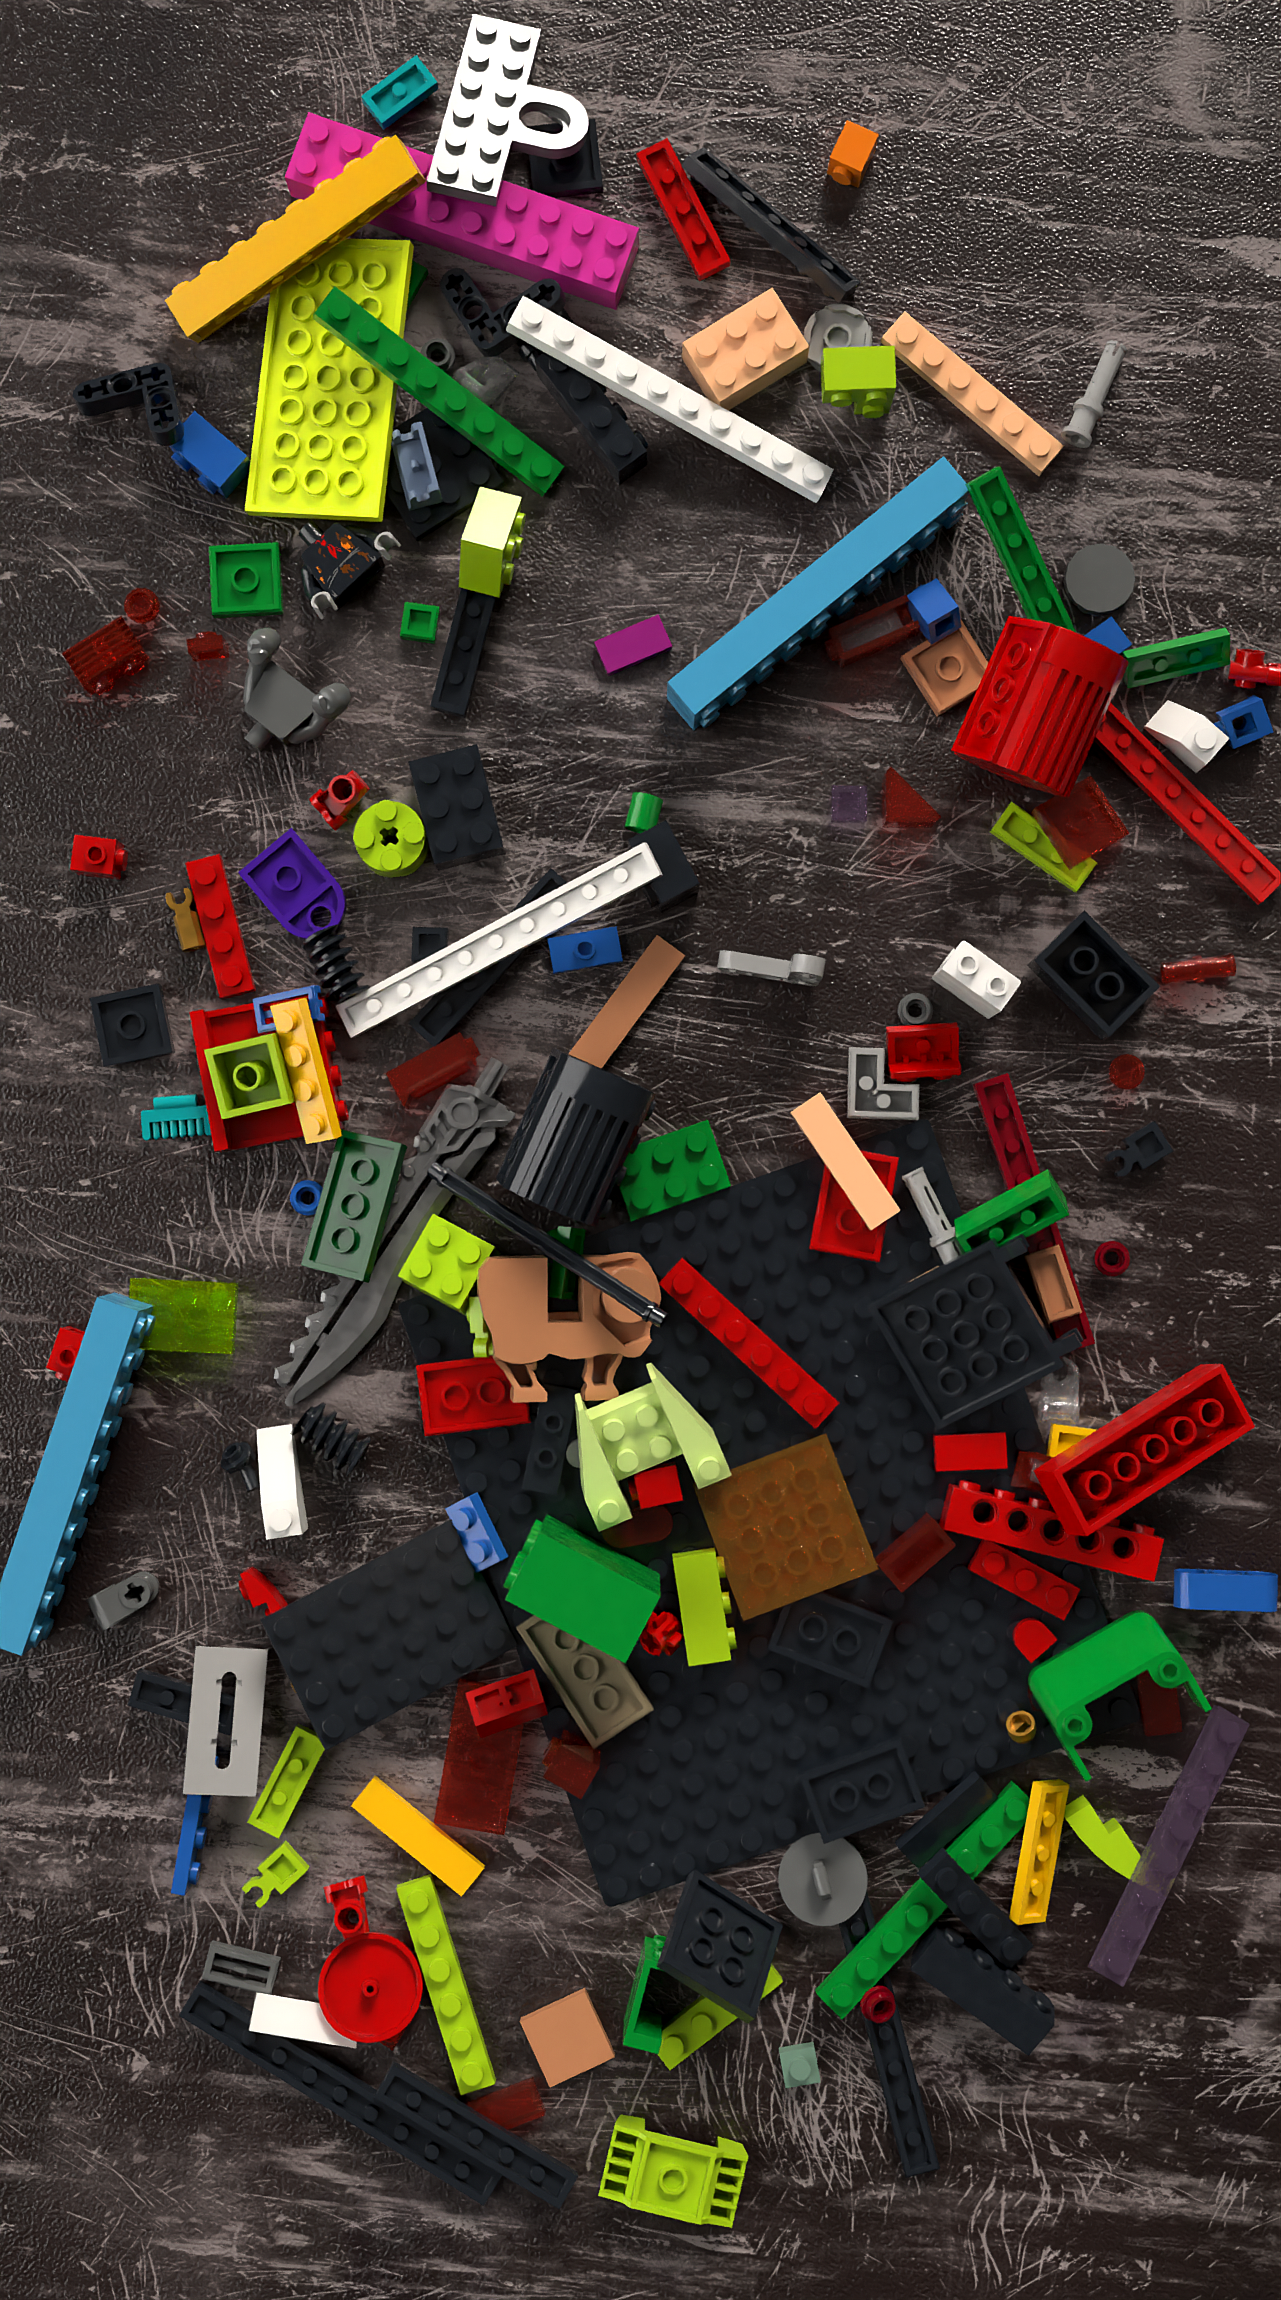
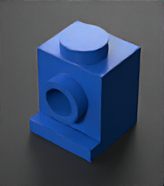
M1255 695L1216 712L1218 722L1213 723L1229 737L1226 743L1232 749L1274 732L1262 699ZM1242 716L1243 724L1238 728H1234L1232 725L1233 720Z

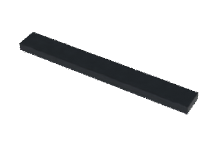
M867 1892L855 1914L846 1921L839 1923L847 1955L876 1925ZM887 1971L873 1987L885 1986L894 1995ZM895 1999L896 2009L888 2021L876 2023L866 2019L864 2015L863 2018L905 2178L938 2170L940 2166Z

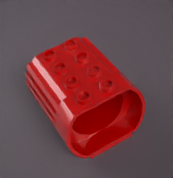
M1008 616L951 751L955 755L960 756V758L969 761V763L1009 781L1069 798L1129 662L1108 647L1066 628L1049 622Z

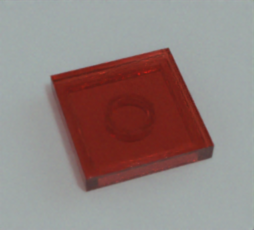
M1091 775L1074 785L1069 798L1056 795L1035 807L1031 812L1069 870L1119 842L1129 834Z

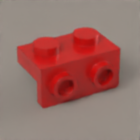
M957 1022L886 1027L887 1068L891 1079H897L901 1082H912L919 1077L946 1080L950 1079L952 1075H961L959 1027Z

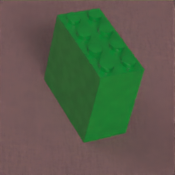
M546 1514L543 1522L535 1520L523 1549L519 1551L503 1585L504 1588L508 1589L506 1601L623 1663L627 1662L661 1596L659 1573Z

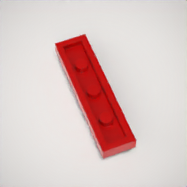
M668 138L636 153V160L698 280L701 281L729 267L731 260Z
M217 854L186 862L185 865L220 999L223 1000L256 991L222 856Z

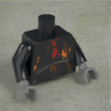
M310 521L302 527L299 537L309 547L301 555L304 565L300 573L305 596L310 601L318 617L321 620L324 619L322 612L328 607H333L334 611H338L385 567L383 559L378 552L386 560H390L392 556L388 553L389 548L395 545L401 546L390 532L379 533L351 524L343 527L337 522L325 532L314 521Z

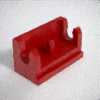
M534 1669L465 1693L480 1738L548 1715Z

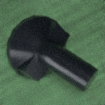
M247 1442L233 1443L222 1454V1469L230 1474L239 1471L247 1492L259 1489L260 1484L251 1464L255 1462L256 1454Z

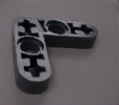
M453 268L448 270L440 281L442 293L478 350L486 357L500 355L521 340L507 332L506 328L523 296L555 314H559L566 303V297L560 285L555 280L548 278L538 281L492 313L464 269ZM458 282L467 294L462 299L453 287ZM548 293L553 297L549 302L544 299V296ZM471 307H482V311L477 318L466 319V313ZM486 326L494 337L491 343H488L481 331Z
M153 363L80 383L73 390L72 396L80 413L85 416H95L145 403L148 426L157 444L170 446L179 442L184 436V425L176 383L169 366L164 363ZM131 386L127 391L117 392L121 388ZM170 401L167 405L155 407L160 402ZM169 421L168 427L164 428L163 422Z

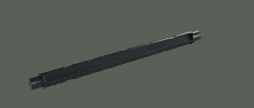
M434 1162L428 1169L427 1175L437 1181L439 1187L446 1188L462 1200L468 1202L477 1210L617 1300V1302L642 1317L643 1321H650L659 1328L666 1322L669 1314L660 1309L656 1302H651L455 1174L451 1168H445Z

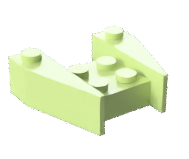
M652 1363L646 1364L652 1380L651 1383L590 1409L586 1408L580 1393L575 1395L581 1486L585 1502L599 1532L632 1518L628 1501L619 1481L664 1461L684 1454L698 1489L732 1476L713 1429Z

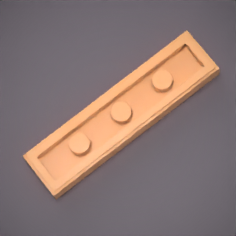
M821 1092L790 1112L869 1230H873L901 1211Z

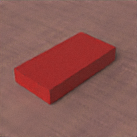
M1006 1432L933 1435L936 1472L1008 1469Z

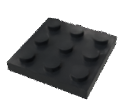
M428 408L394 428L393 431L398 429L400 434H406L411 432V425L413 423L422 422L443 502L409 511L392 444L386 485V495L416 541H419L474 505L480 487L495 491L504 487V481L486 453Z
M694 1870L687 1876L657 1967L748 2024L756 2017L783 1925L699 1871Z

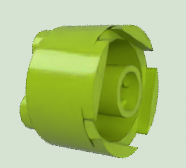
M390 800L380 801L366 809L356 823L353 835L356 850L365 864L376 874L391 878L406 876L415 872L424 862L428 853V837L425 826L416 812L407 805ZM396 834L399 840L396 845L393 843L387 844L386 836H394Z

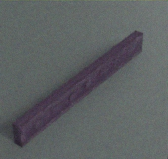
M1213 1706L1088 1964L1089 1968L1124 1987L1250 1725L1221 1706Z

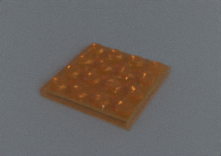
M827 1434L730 1470L732 1476L701 1489H698L696 1483L693 1484L743 1621L879 1570Z

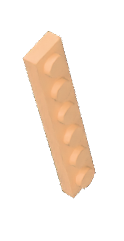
M904 311L883 335L881 343L884 346L895 345V355L1036 475L1040 476L1063 449L1064 445L907 312Z

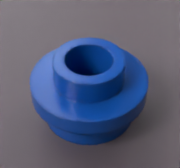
M311 1180L297 1183L290 1194L292 1207L302 1215L316 1214L323 1187ZM307 1191H311L315 1196L314 1202L310 1205L303 1202V1194Z

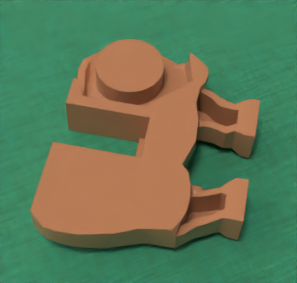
M622 1252L607 1255H581L651 1302H656L659 1307L661 1293L656 1275L640 1253ZM543 1255L487 1257L478 1269L477 1293L482 1315L492 1335L493 1359L512 1384L510 1399L513 1403L547 1402V1392L537 1381L534 1371L537 1369V1361L544 1359L549 1353L567 1359L585 1358V1366L582 1373L585 1383L580 1393L584 1401L611 1400L619 1396L613 1383L616 1369L620 1365L623 1356L629 1358L639 1357L652 1341L650 1338L652 1323L650 1321H643L642 1317L579 1276L578 1311L548 1312V1258Z

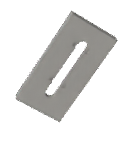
M195 1646L183 1794L256 1797L268 1649ZM226 1672H233L236 1675L230 1760L226 1768L219 1769L215 1765L222 1677Z

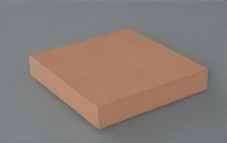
M962 620L961 628L932 645L926 640L900 658L937 717L975 695L988 665V661Z
M586 1988L520 2018L521 2026L549 2087L615 2058V2052Z

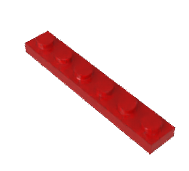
M683 1258L658 1283L815 1429L839 1404L831 1394Z

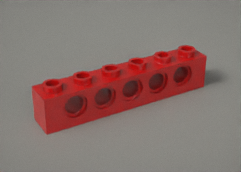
M960 1480L959 1485L950 1483L948 1485L939 1525L944 1530L1153 1582L1155 1580L1164 1539L1154 1534L1155 1528L1134 1523L1131 1529L1119 1526L1120 1519L1115 1518L1094 1532V1539L1091 1544L1080 1546L1078 1541L1079 1535L1066 1533L1054 1509L1049 1508L1050 1502L1029 1497V1501L1026 1503L1014 1500L1015 1493L996 1488L993 1494L980 1491L981 1485L965 1480ZM982 1502L989 1503V1516L984 1520H976L973 1516L975 1506ZM1022 1511L1025 1515L1024 1524L1017 1529L1010 1528L1008 1524L1010 1515L1013 1512ZM1050 1520H1058L1060 1525L1059 1532L1054 1537H1045L1043 1533L1044 1525ZM1121 1537H1127L1129 1541L1127 1551L1116 1555L1113 1550L1115 1541Z

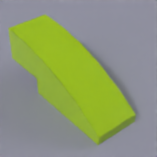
M1084 1795L1066 1805L1065 1819L1078 1837L1097 1857L1116 1872L1136 1884L1154 1892L1161 1888L1115 1818L1103 1824Z

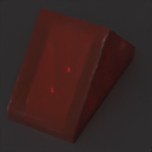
M890 767L882 780V828H932L941 816Z

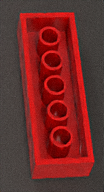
M1200 1364L1033 1471L1066 1533L1089 1536L1253 1429L1255 1425L1223 1364Z

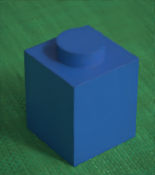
M937 578L927 584L918 586L912 593L906 595L910 617L931 645L961 628L959 606Z

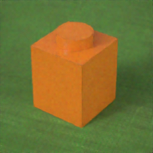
M847 120L829 158L827 174L831 175L836 182L842 185L851 184L859 187L876 151L879 134Z

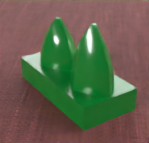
M558 1226V1228L546 1232L579 1255L583 1254L586 1229ZM553 1259V1263H548V1297L576 1300L578 1275Z

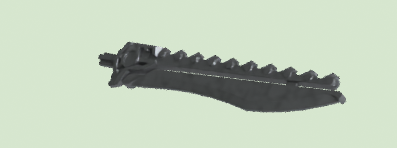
M491 1057L474 1087L471 1085L464 1087L447 1084L421 1127L420 1135L415 1136L413 1147L418 1152L417 1156L403 1161L400 1171L402 1180L396 1185L379 1247L428 1176L427 1172L430 1166L437 1162L441 1155L461 1150L476 1129L481 1128V1133L476 1135L462 1155L448 1158L442 1164L443 1167L451 1168L455 1174L465 1179L480 1157L496 1139L495 1127H505L515 1118L514 1112L508 1111L505 1105L492 1098L510 1067ZM434 1179L431 1180L373 1267L369 1283L363 1282L329 1335L324 1332L325 1328L357 1280L338 1276L341 1281L338 1285L322 1291L320 1301L323 1302L324 1310L306 1317L305 1327H307L309 1335L291 1342L289 1353H292L294 1360L275 1368L274 1379H276L281 1387H285L292 1380L313 1346L316 1344L320 1347L286 1397L285 1404L287 1406L295 1405L333 1378L361 1351L386 1320L402 1282V1279L398 1277L399 1272L432 1214L438 1216L453 1195L446 1188L439 1187Z

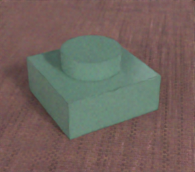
M814 2042L779 2047L785 2088L821 2082Z

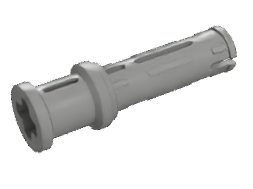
M1110 340L1106 342L1105 349L1084 397L1079 398L1074 403V415L1070 424L1065 426L1061 432L1062 438L1067 443L1079 448L1090 446L1093 428L1096 422L1102 420L1104 415L1102 404L1127 353V348L1122 343L1115 356H1113L1112 353L1117 341Z
M920 1167L902 1176V1179L905 1181L932 1236L929 1238L931 1247H936L945 1264L964 1254L965 1251L956 1239L955 1226L951 1227L923 1171V1167Z

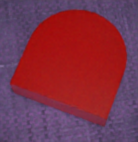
M1035 1618L1021 1620L1013 1630L1014 1644L1030 1663L1058 1640L1040 1620Z

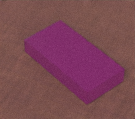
M659 614L594 641L608 676L672 650V644Z

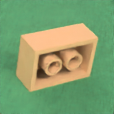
M772 287L684 341L682 344V359L706 398L729 411L807 363L810 346Z

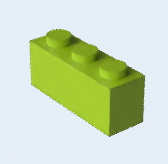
M715 1548L673 1553L688 1666L731 1660L730 1650L737 1649L734 1627H726L725 1614L732 1612L729 1592H721L719 1578H726L723 1556L716 1557Z

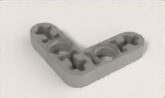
M721 950L719 952L717 969L788 983L818 986L823 978L826 960L812 955L794 954L791 960L787 961Z

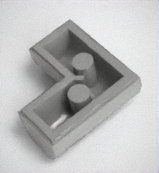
M849 1047L847 1118L918 1120L919 1084H884L885 1048Z

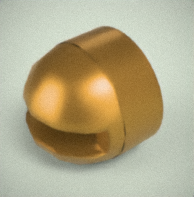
M1017 1711L1007 1718L1006 1727L1012 1740L1019 1744L1028 1743L1033 1740L1036 1735V1724L1030 1713Z

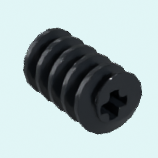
M340 924L313 933L301 945L304 951H312L307 958L308 961L313 964L319 963L315 967L314 973L316 976H325L319 984L322 989H331L326 994V999L328 1001H338L337 1004L370 988V985L359 986L357 983L365 976L363 972L352 973L351 971L359 963L358 960H346L345 958L353 950L352 947L341 948L339 945L347 938L346 935H334L333 933Z
M325 1402L320 1403L316 1407L311 1406L300 1418L290 1434L293 1436L303 1430L301 1443L306 1444L314 1439L312 1451L317 1453L326 1448L323 1459L329 1461L337 1456L335 1469L340 1470L348 1465L346 1477H348L368 1451L371 1438L368 1436L360 1442L357 1441L360 1429L355 1428L347 1433L346 1428L349 1422L347 1419L336 1425L334 1423L337 1415L335 1410L326 1416L323 1415L326 1406Z

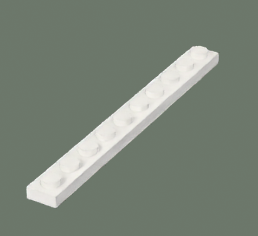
M524 296L521 298L508 322L506 331L809 500L817 503L834 470Z
M644 842L338 1004L336 1009L350 1037H357L663 876L648 844Z

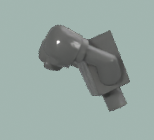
M269 627L255 630L247 641V662L249 666L245 677L243 694L244 711L249 718L256 722L244 739L260 752L272 737H275L286 747L292 743L301 744L320 737L328 724L341 715L348 708L351 701L350 691L345 684L333 683L324 687L315 695L274 663L271 657L278 651L281 637L276 630Z

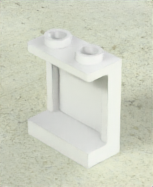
M962 941L956 949L953 948L931 978L987 1019L996 1015L1004 1008L1021 984L1018 978L966 941Z

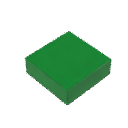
M405 602L400 638L436 644L440 607Z

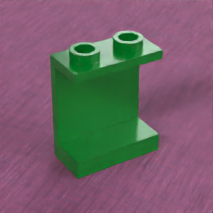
M655 1935L654 1938L645 1936L623 2026V2045L659 2054L662 2042V2015L641 2010L640 2006L650 1968L663 1971L657 1967L666 1940V1936Z

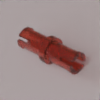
M1231 953L1202 958L1201 955H1194L1191 960L1161 962V979L1163 985L1193 980L1197 984L1203 983L1204 979L1235 976V958Z

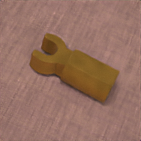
M187 887L184 888L186 899L182 904H176L173 894L166 893V902L176 913L173 919L183 952H191L206 947L197 912L192 911L195 903L193 892Z

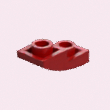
M253 1566L240 1574L242 1578L239 1581L240 1591L246 1601H251L253 1608L267 1603L268 1608L265 1609V1615L267 1616L288 1605L274 1584Z

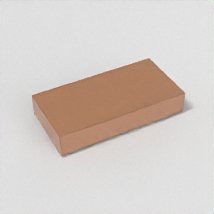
M1055 1245L1024 1255L1046 1323L1049 1324L1082 1313L1060 1246Z

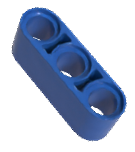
M1210 1569L1174 1570V1607L1196 1610L1277 1611L1278 1574Z

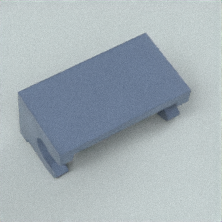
M422 422L413 423L411 425V432L406 434H400L398 429L392 432L394 441L391 444L409 511L443 502Z

